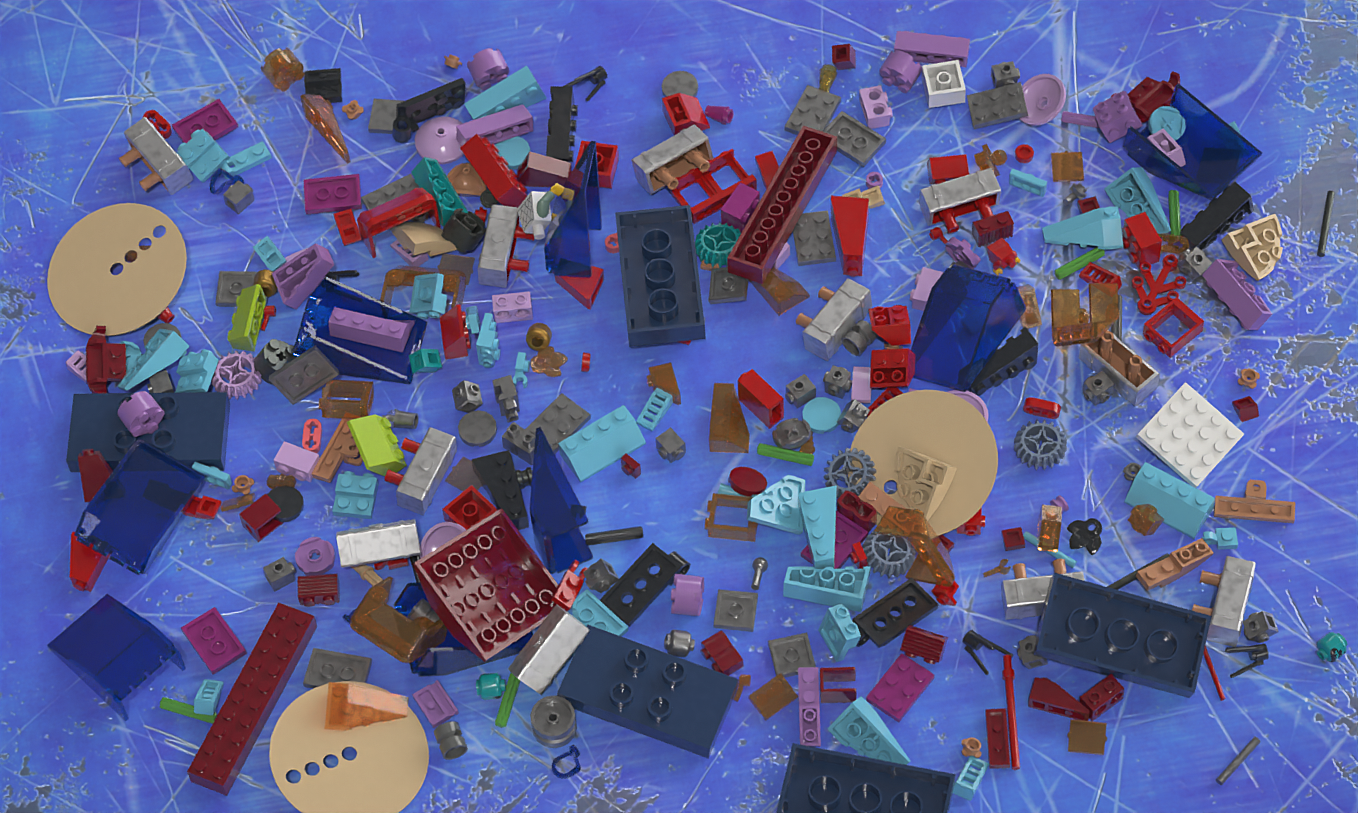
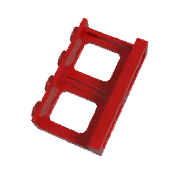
M733 149L722 152L712 160H707L710 167L705 172L700 171L697 167L689 170L688 173L681 177H676L679 184L675 189H670V194L680 206L689 205L680 194V191L694 183H698L709 197L703 202L690 207L693 224L721 210L740 182L757 190V179L753 174L749 176L735 159ZM725 166H730L741 181L722 190L711 175Z

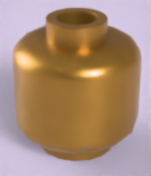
M264 269L255 274L253 285H261L265 296L270 297L277 292V286L272 275L273 271Z
M543 323L531 325L526 334L527 345L536 351L547 348L552 338L550 328Z

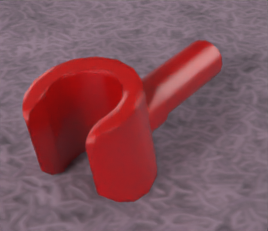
M936 227L930 230L929 235L933 241L939 238L946 245L948 240L943 236L941 228Z
M265 306L264 320L260 330L265 331L269 317L276 316L275 306Z

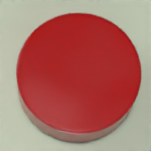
M1026 144L1019 145L1015 150L1016 160L1020 163L1032 161L1034 157L1033 148Z
M583 352L581 371L588 372L590 353Z

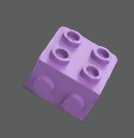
M1126 91L1116 93L1113 97L1098 103L1093 108L1099 127L1109 143L1143 126L1131 105Z

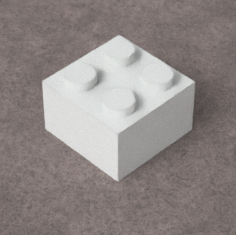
M959 60L922 66V82L929 108L965 103L966 89Z

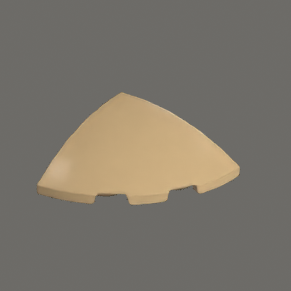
M1275 214L1246 224L1243 228L1230 232L1221 239L1234 260L1257 281L1266 277L1274 269L1273 267L1280 259L1283 247H1280L1282 231Z
M403 222L390 228L402 247L409 249L413 255L427 252L431 257L457 250L454 244L441 236L443 229L430 224Z
M898 447L895 460V471L898 473L899 478L897 489L900 497L907 502L908 510L924 522H927L946 495L957 468L917 452Z

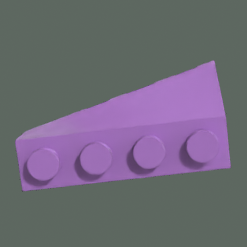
M1216 259L1202 275L1206 279V284L1217 292V297L1229 306V311L1240 319V324L1245 329L1259 330L1272 315V312L1263 299L1254 294L1256 289L1245 281L1247 276L1243 271H1238L1237 267L1239 265L1236 261Z
M334 307L328 323L330 336L403 352L415 321L388 320Z

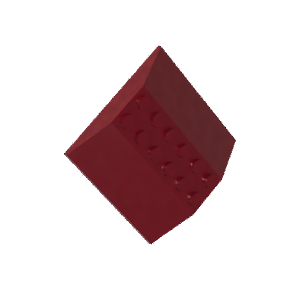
M502 508L413 564L430 606L452 636L484 662L540 626L557 605L551 600L558 587L557 582Z

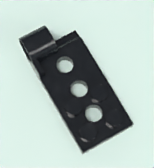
M457 79L396 104V119L393 121L392 131L393 138L397 142H406L410 139L411 132L419 130L417 123L462 106L465 101L466 83L464 79Z
M652 543L600 601L630 627L668 585L671 586L674 583L675 574L685 575L691 564L677 552L673 551L667 555ZM658 566L660 570L657 574L649 573L650 568ZM641 580L646 581L644 588H636L637 582ZM626 595L633 596V600L630 603L623 602V598Z
M910 578L852 619V622L857 625L860 631V639L856 646L864 645L869 639L879 648L885 646L905 632L908 626L915 625L938 609L939 604L913 578ZM905 601H913L915 605L908 606ZM898 611L900 616H893L890 612ZM882 621L885 623V626L879 627L875 622Z

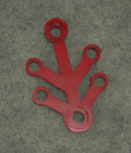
M1172 254L1164 257L1163 268L1156 281L1151 273V264L1149 262H1142L1140 264L1139 271L1144 275L1150 289L1148 296L1143 289V278L1135 276L1132 279V287L1136 289L1140 298L1137 307L1143 315H1151L1158 306L1170 303L1174 300L1170 296L1179 298L1178 292L1173 290L1183 289L1186 286V278L1183 276H1178L1175 281L1164 284L1169 272L1175 271L1178 267V259ZM1169 291L1166 297L1156 299L1158 294Z

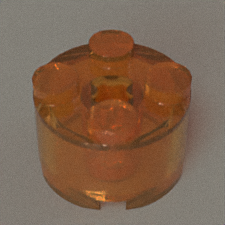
M285 47V50L278 48L272 51L264 59L266 62L264 67L261 65V72L276 89L286 91L291 84L304 77L303 64L288 47Z

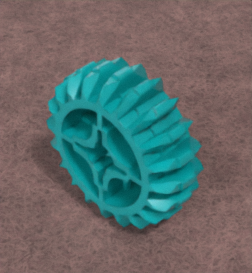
M712 222L710 227L705 225L704 230L700 229L695 240L696 254L699 256L700 261L704 260L706 265L711 263L712 267L716 264L720 268L722 265L728 267L727 258L741 235L740 230L734 229L733 226H728L727 223L723 225L721 222L718 225Z

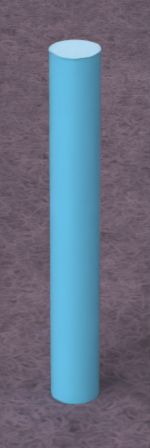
M1026 531L1023 537L1025 540L1057 559H1064L1065 564L1075 567L1077 561Z

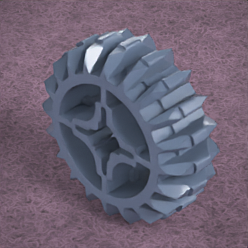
M1036 419L1035 424L1029 421L1027 426L1022 425L1021 431L1018 430L1014 439V450L1017 452V458H1021L1022 464L1028 462V468L1032 465L1035 466L1036 470L1039 466L1045 470L1047 465L1053 468L1054 463L1059 464L1060 459L1064 458L1067 451V439L1064 437V431H1060L1059 426L1053 427V422L1046 424L1045 419L1042 423H1039Z
M846 448L845 453L838 450L839 456L833 454L832 458L834 460L827 461L830 467L824 468V471L828 473L824 475V479L828 480L825 485L827 487L837 485V498L846 490L859 496L870 481L876 480L873 474L877 473L875 468H872L875 463L870 461L871 457L865 455L863 450L858 452L856 448H853L852 451ZM852 461L861 462L864 468L855 467ZM852 471L853 474H851V476L848 477L847 475L849 474V472ZM837 480L845 481L848 488L838 486Z
M888 526L886 530L882 527L878 531L874 529L866 537V541L863 543V550L867 557V566L874 568L873 574L878 571L881 577L887 574L888 578H890L893 574L897 578L900 574L904 575L907 570L911 569L912 563L915 561L916 550L913 549L914 543L910 542V536L904 537V531L899 533L897 528L893 531Z

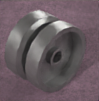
M546 696L538 700L530 714L533 735L536 740L549 748H559L568 744L574 738L577 730L575 712L571 703L559 696Z

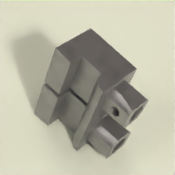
M511 375L492 380L494 395L497 404L499 403L501 416L505 415L507 422L518 420L517 412L520 411L518 396Z
M515 422L507 428V431L502 436L503 448L516 456L518 455L519 458L530 465H533L544 452L540 446L541 439Z

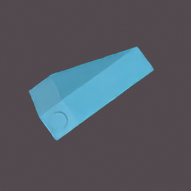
M1143 167L1129 169L1104 188L1112 203L1124 211L1127 217L1130 218L1146 212L1160 238L1171 231L1153 184Z
M1118 206L1098 208L1042 228L1045 243L1060 245L1076 243L1080 244V247L1094 245L1098 246V249L1103 250L1123 248L1121 218Z
M159 329L144 347L146 352L143 355H139L135 360L137 361L136 367L128 370L118 388L127 391L178 359H181L187 353L186 350L189 345L175 331Z
M862 696L852 702L827 728L841 744L846 747L850 746L862 756L904 765L910 762V759L880 716Z

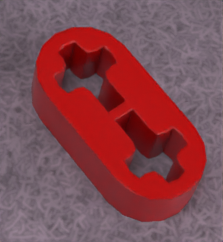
M148 110L144 113L143 118L146 117L164 139L171 136L172 129L169 122L157 111Z
M1029 397L1025 399L1023 410L1031 415L1057 419L1061 406L1052 401Z

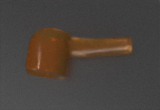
M1002 559L998 567L984 572V578L995 573L1008 574L1011 566L1004 567L1008 563V559Z
M740 675L734 701H739L743 686L750 687L751 675Z

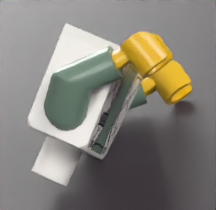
M556 183L550 188V191L530 192L517 209L525 233H532L536 240L545 238L544 230L552 220L550 202L555 198V195L559 197L562 194L563 186Z

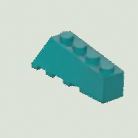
M424 157L411 173L415 178L416 184L429 192L435 199L439 222L444 227L456 209H463L462 212L468 213V210L438 161Z

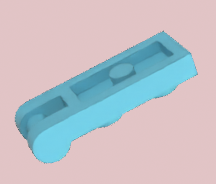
M262 141L231 156L219 169L223 170L222 174L226 179H230L272 157Z
M477 306L467 307L466 312L468 315L465 318L467 329H471L472 334L479 333L481 323Z

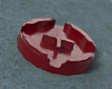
M749 467L734 468L731 470L728 478L731 488L747 497L759 495L767 486V480L763 474Z

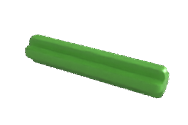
M1170 190L1168 194L1170 234L1172 240H1180L1179 192L1177 190Z
M1096 247L1055 269L1054 274L1060 280L1085 267L1089 262L1092 263L1103 257L1105 250Z
M759 443L757 447V454L809 466H812L814 462L813 454L783 449Z
M510 673L506 691H504L495 720V725L500 728H504L507 725L520 684V680L512 673Z
M163 697L160 701L161 709L211 724L214 723L217 717L216 712L213 715L194 713L193 705Z

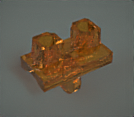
M987 144L982 145L983 151L974 154L977 165L980 166L981 171L992 168L995 177L999 176L1000 173L996 165L999 166L1006 162L1007 155L1005 151L999 149L992 153Z

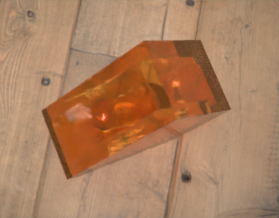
M1029 284L1012 288L1013 304L1022 328L1027 327L1029 329L1042 325L1035 289Z
M671 362L649 367V375L646 376L648 386H652L653 391L659 388L673 396V403L681 404L680 391Z
M1042 504L1038 518V550L1058 552L1062 507Z

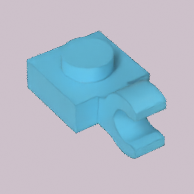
M518 352L513 383L516 387L518 381H523V387L526 388L528 382L525 372H529L530 361L527 360L526 353Z
M1236 527L1216 528L1215 533L1211 531L1203 532V540L1207 545L1217 544V550L1238 548Z

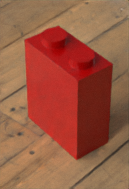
M753 369L741 374L738 378V400L769 429L784 418L783 397Z

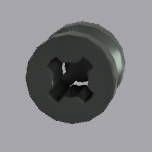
M527 467L523 471H515L520 489H524L528 485L531 487L535 486L531 467Z

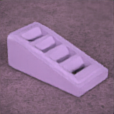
M398 240L390 244V247L414 270L429 259L427 252L412 257V252L408 254L409 249L403 250L402 246L399 247L400 243Z
M78 350L66 361V366L70 372L86 383V367L80 371L86 365V356Z

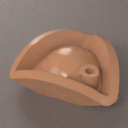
M461 163L455 166L447 175L458 196L479 197L486 190V184L471 163Z

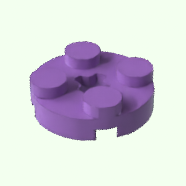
M952 237L946 243V251L955 262L960 260L974 269L981 261L980 257L970 249L971 245L965 239L960 241Z
M311 537L302 541L299 545L300 547L295 552L296 564L306 576L321 575L334 567L335 552L330 542L321 540L319 537ZM313 553L320 555L318 559H311Z

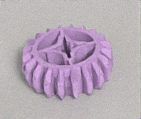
M236 350L234 354L228 351V356L226 357L221 355V360L218 361L211 381L217 392H227L229 399L235 396V399L238 400L239 396L246 398L247 393L252 395V390H258V384L262 382V375L259 371L256 372L254 368L255 358H253L251 353L246 355V352L243 350L239 354ZM244 367L249 368L251 370V373L247 372V370H245ZM222 377L229 380L230 383H226L225 381H223Z

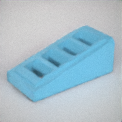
M656 388L636 423L653 432L673 404V396ZM645 417L652 419L653 422L646 420Z
M203 680L194 699V713L214 714L224 682Z
M970 756L954 785L953 793L971 801L989 763ZM972 765V766H974V767H976V768H979V769H981V771L976 770V769H974V768H972V767H970V766Z

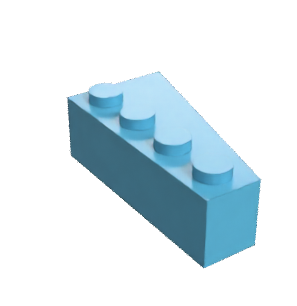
M525 66L464 103L473 120L522 104L525 107H529L547 98L529 68Z
M837 485L798 493L800 515L812 564L815 569H824L825 567H833L834 569Z
M871 566L863 567V569H854V567H845V569H833V567H825L824 569L788 567L784 580L783 596L828 606L842 604L848 610L861 612L870 581Z

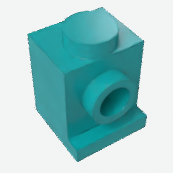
M419 349L409 355L414 374L418 372L433 373L442 368L438 349Z

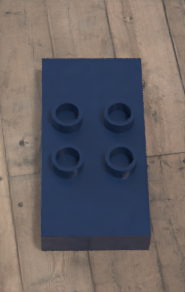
M690 205L616 212L629 347L706 339Z
M227 392L149 393L165 414L158 424L157 430L152 434L146 433L137 437L131 434L118 416L120 405L125 400L126 402L132 399L131 395L135 393L73 395L66 458L70 472H80L78 455L82 453V450L90 448L101 452L113 472L193 471L192 466L194 462L208 467L214 466L220 471H225L230 401Z
M1054 573L1050 578L1032 655L1108 676L1112 674L1115 678L1190 698L1195 693L1212 616Z
M587 624V628L590 631L583 639L584 641L581 645L579 644L557 692V696L569 701L575 710L709 759L737 692L739 679Z
M793 743L777 813H949L955 785V774Z

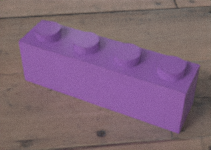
M897 31L894 52L895 50L903 51L914 58L912 60L914 62L936 64L959 60L960 67H967L970 39Z
M523 104L457 125V141L462 146L475 134H478L482 138L485 136L490 143L495 144L532 132L533 117Z

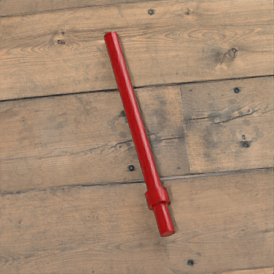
M1004 655L1002 675L1006 687L1012 769L1018 770L1020 769L1013 685L1015 672L1012 669L1011 655Z

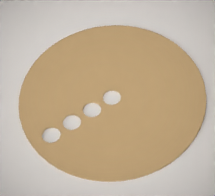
M115 204L90 213L78 221L64 235L51 258L47 284L53 307L67 324L90 335L93 334L96 326H106L105 336H114L131 332L146 325L166 309L182 284L187 261L186 247L182 234L167 215L143 204ZM158 226H164L166 228L165 234L160 238L154 237V229ZM144 238H149L152 242L147 250L139 248V243ZM136 251L137 259L131 263L126 262V253ZM116 263H121L123 265L122 272L118 275L111 274V267Z
M916 390L898 395L880 405L865 419L852 442L850 451L853 448H856L858 452L863 450L865 455L871 457L870 461L875 463L872 468H875L877 473L873 474L876 480L870 482L883 492H885L884 485L886 482L893 480L899 484L898 473L895 471L898 447L917 452L957 468L942 502L931 518L925 522L933 528L926 538L948 533L966 523L983 506L995 483L998 469V450L994 434L986 419L973 405L951 393L938 390ZM852 461L855 467L864 468L861 462ZM898 489L893 494H887L907 509L909 508L905 499L900 497ZM877 513V526L882 527L884 530L889 526L893 531L897 528Z
M344 681L325 684L309 690L299 696L284 710L271 736L269 758L272 774L278 788L284 797L301 813H399L415 798L425 780L429 763V749L426 734L419 719L401 699L387 690L371 684ZM347 747L354 748L357 752L356 758L350 761L344 759L342 756L343 749ZM327 755H334L338 759V765L334 768H328L324 765L323 759ZM310 762L318 764L320 768L319 773L314 776L306 774L304 770L306 764ZM290 770L298 771L301 775L300 781L294 784L289 783L286 780L287 772Z

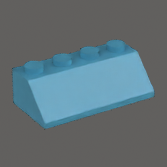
M622 405L559 442L558 445L560 456L578 480L583 482L620 460L625 453L630 454L644 446L646 441L634 417Z
M1145 462L1136 475L1124 503L1194 539L1211 514L1215 498Z

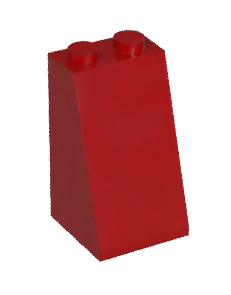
M831 196V222L843 275L855 277L862 276L869 221V198Z

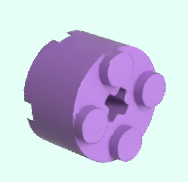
M492 48L484 49L473 56L474 60L472 62L469 60L467 63V68L475 84L481 90H487L492 84L504 80L509 73V68L500 50L497 48V51H493Z
M895 50L894 53L893 51L890 52L879 72L883 77L882 82L885 85H895L901 92L907 93L922 72V66L919 62L915 64L912 61L914 58L911 55Z
M137 392L131 395L132 399L126 402L125 400L118 409L120 420L134 437L146 433L152 434L158 429V424L165 414L148 392Z
M675 574L674 585L676 588H672L671 600L675 602H672L671 613L700 616L703 605L704 577Z

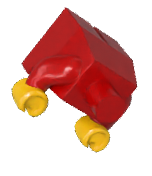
M1003 238L987 246L989 260L993 263V272L997 276H999V273H1003L1001 268L1004 269L1007 266L1013 268L1017 263H1020L1017 252L1012 250Z

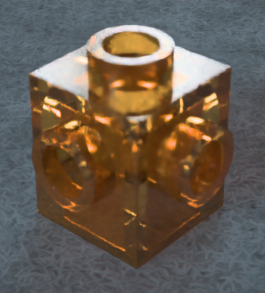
M1151 504L1135 506L1131 511L1132 515L1128 519L1133 529L1144 536L1154 534L1164 521V518L1157 513V509Z

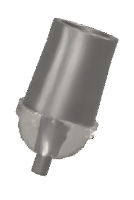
M394 409L389 411L387 415H382L383 418L385 417L389 420L392 428L416 429L418 425L417 413Z

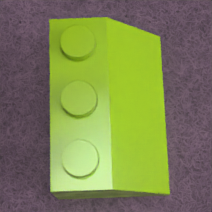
M259 284L242 289L241 295L237 297V310L232 316V330H229L227 336L232 349L255 351L264 308L267 303L266 296Z
M374 414L347 422L367 470L385 476L389 469L399 472L407 466L404 460V453L399 449L398 439L392 433L391 423L387 418Z

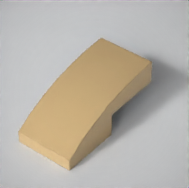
M879 185L862 192L860 189H856L842 195L844 197L869 198V209L885 204Z

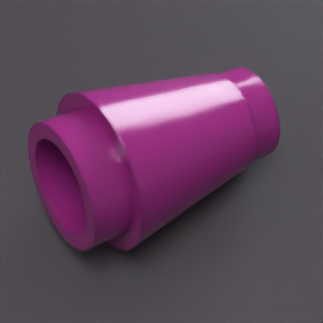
M708 105L705 109V116L722 124H730L733 119L734 112L728 106Z

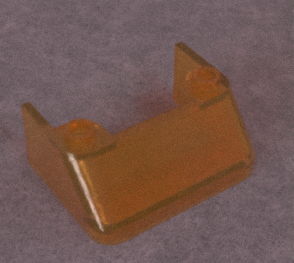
M404 265L393 268L385 275L380 298L384 316L388 317L394 287L400 285L413 286L415 276L434 273L444 275L442 289L447 292H454L451 308L459 304L462 308L467 284L465 274L459 270Z
M1089 284V313L1085 308H1080L1079 289H1051L1052 340L1054 345L1072 346L1095 343L1120 316L1118 309V284Z
M888 506L874 531L877 534L909 539L918 555L911 569L906 574V579L913 578L915 581L947 587L952 586L956 578L950 554L925 518L924 513L918 509L912 510Z
M389 576L367 591L351 616L350 627L403 663H410L444 642L447 627L441 619L433 622L429 618L422 616L410 620L386 604L393 579Z

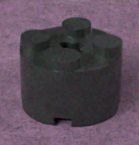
M456 209L443 227L441 236L454 244L460 252L464 253L466 250H474L486 232V228L484 229L483 227L485 223L470 211L464 213L462 212L463 209Z
M271 339L255 357L254 368L256 372L259 371L262 375L261 378L265 382L272 384L269 380V375L297 358V348L284 341Z

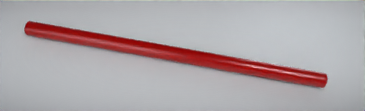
M1205 645L1203 655L1220 700L1223 701L1225 696Z

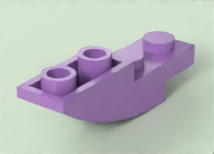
M818 667L798 668L800 745L819 747L821 746Z

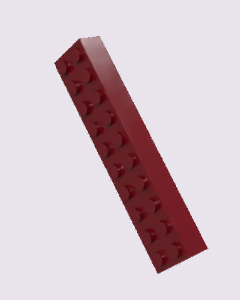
M806 126L801 128L727 258L728 273L763 284L837 153V136Z
M278 602L187 771L191 782L223 795H228L317 628L313 615Z

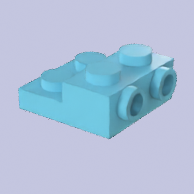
M201 129L192 133V139L188 143L184 142L178 147L177 154L181 156L184 163L197 178L204 183L230 157L207 131Z
M434 273L415 276L409 313L416 314V317L419 319H428V317L439 318L440 314L445 313L447 295L441 294L443 274Z
M485 313L476 343L479 365L487 368L494 367L495 361L499 360L501 350L498 349V332L495 331L496 322H494L493 314Z
M203 349L201 353L189 352L188 355L182 357L176 371L181 378L178 381L175 393L207 392L219 359L206 349Z
M350 471L338 474L335 488L336 496L332 510L333 515L372 519L379 486L377 478L370 473H364L363 476H357Z
M842 604L828 608L818 631L836 662L844 660L848 649L856 647L860 639V631L857 625L852 622L848 609Z

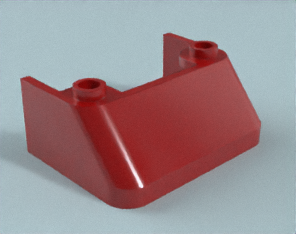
M414 188L404 195L360 213L357 218L360 236L373 258L376 257L372 236L425 212L429 213L434 225L441 228L436 201L429 192L423 188Z

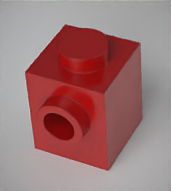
M982 508L971 519L957 528V534H966L968 536L981 534V527H985V515H982Z

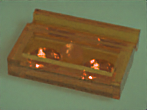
M781 673L748 696V699L757 711L762 714L765 721L798 698V695L793 691V688Z

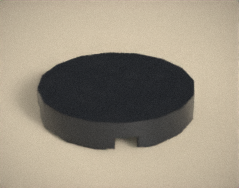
M278 486L267 494L281 509V512L274 517L279 522H288L296 519L304 508L303 496L294 487Z

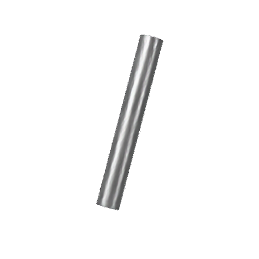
M1254 737L1216 779L1218 784L1223 785L1258 746L1260 740L1257 737Z

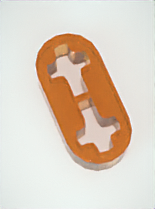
M1168 233L1158 234L1163 241L1168 242V244L1161 245V251L1180 254L1189 248V241L1184 236ZM1180 241L1183 247L1179 248V246L1173 245V243Z

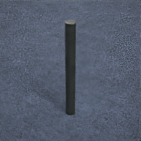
M1331 190L1327 192L1317 256L1319 257L1325 256L1335 192Z
M1166 553L1107 587L1116 590L1137 579L1136 574L1138 571L1168 558L1170 555Z

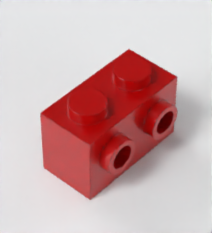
M966 154L933 157L927 161L930 184H940L969 175Z

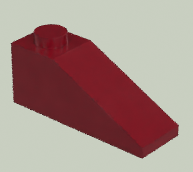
M1035 677L1028 707L1088 723L1090 713L1088 708L1056 682H1052L1044 677Z

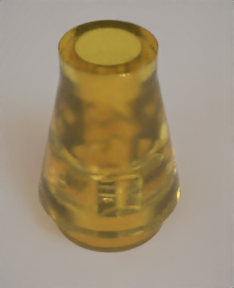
M828 64L822 66L819 74L820 90L830 91L837 76L836 67Z

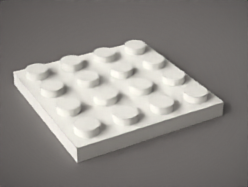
M1185 382L1137 434L1136 438L1189 485L1196 488L1241 439L1244 433Z

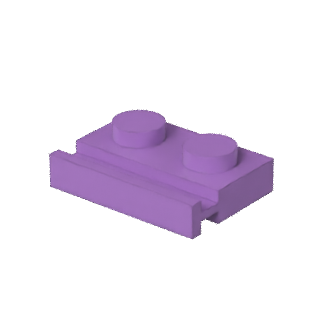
M438 680L432 685L429 684L412 694L433 728L451 719V716L459 714Z

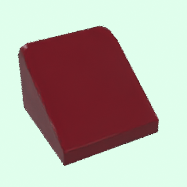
M1250 396L1232 402L1241 422L1259 416L1258 404Z

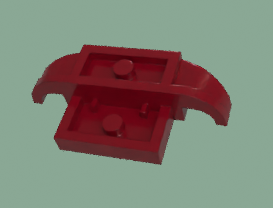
M1172 71L1168 82L1164 80L1159 82L1146 77L1128 93L1131 105L1142 123L1148 121L1150 115L1156 109L1162 106H1170L1177 99L1180 89V74Z
M96 326L86 345V384L93 394L107 393V381L121 382L126 375V344L106 343V326Z

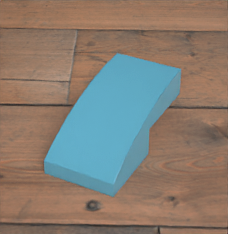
M268 236L253 247L269 270L273 272L287 262Z

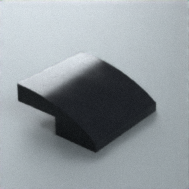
M341 68L304 71L306 105L342 102Z

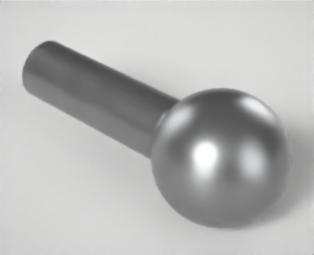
M762 557L756 558L752 563L755 571L751 585L753 590L759 589L762 573L768 568L767 560Z

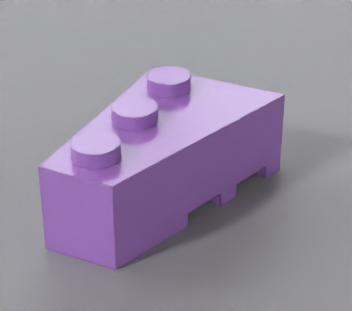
M315 243L272 272L285 305L297 310L334 266L328 249Z

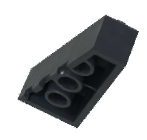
M551 86L550 94L552 101L549 102L550 119H548L549 135H547L546 156L570 163L574 159V151H571V146H575L573 131H576L577 122L574 120V116H578V105L574 103L573 87Z
M1236 182L1226 186L1218 198L1212 199L1204 211H1199L1191 223L1183 226L1180 232L1182 240L1192 249L1197 246L1198 249L1203 251L1216 241L1218 234H1225L1229 231L1233 222L1238 224L1243 220L1242 216L1246 212L1250 215L1254 211L1251 195Z
M1027 327L1020 330L1022 334L1016 338H1013V336L1006 340L1007 343L1001 348L997 349L995 347L990 350L986 358L980 357L959 371V382L966 391L982 395L987 389L993 386L997 387L1004 380L1014 378L1025 369L1029 370L1037 364L1038 342Z
M507 450L471 459L474 473L478 476L483 488L487 491L498 510L502 508L518 530L528 528V517L510 451Z

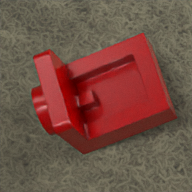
M860 542L852 544L851 560L853 564L856 563L858 569H863L868 564L865 552Z
M943 573L932 589V592L940 604L955 606L957 601L953 595L959 588V585L949 573Z

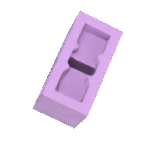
M881 85L860 89L859 101L867 127L874 129L890 125V118L893 117L890 106L887 107V93L883 92Z
M530 292L492 295L493 313L496 323L533 320Z

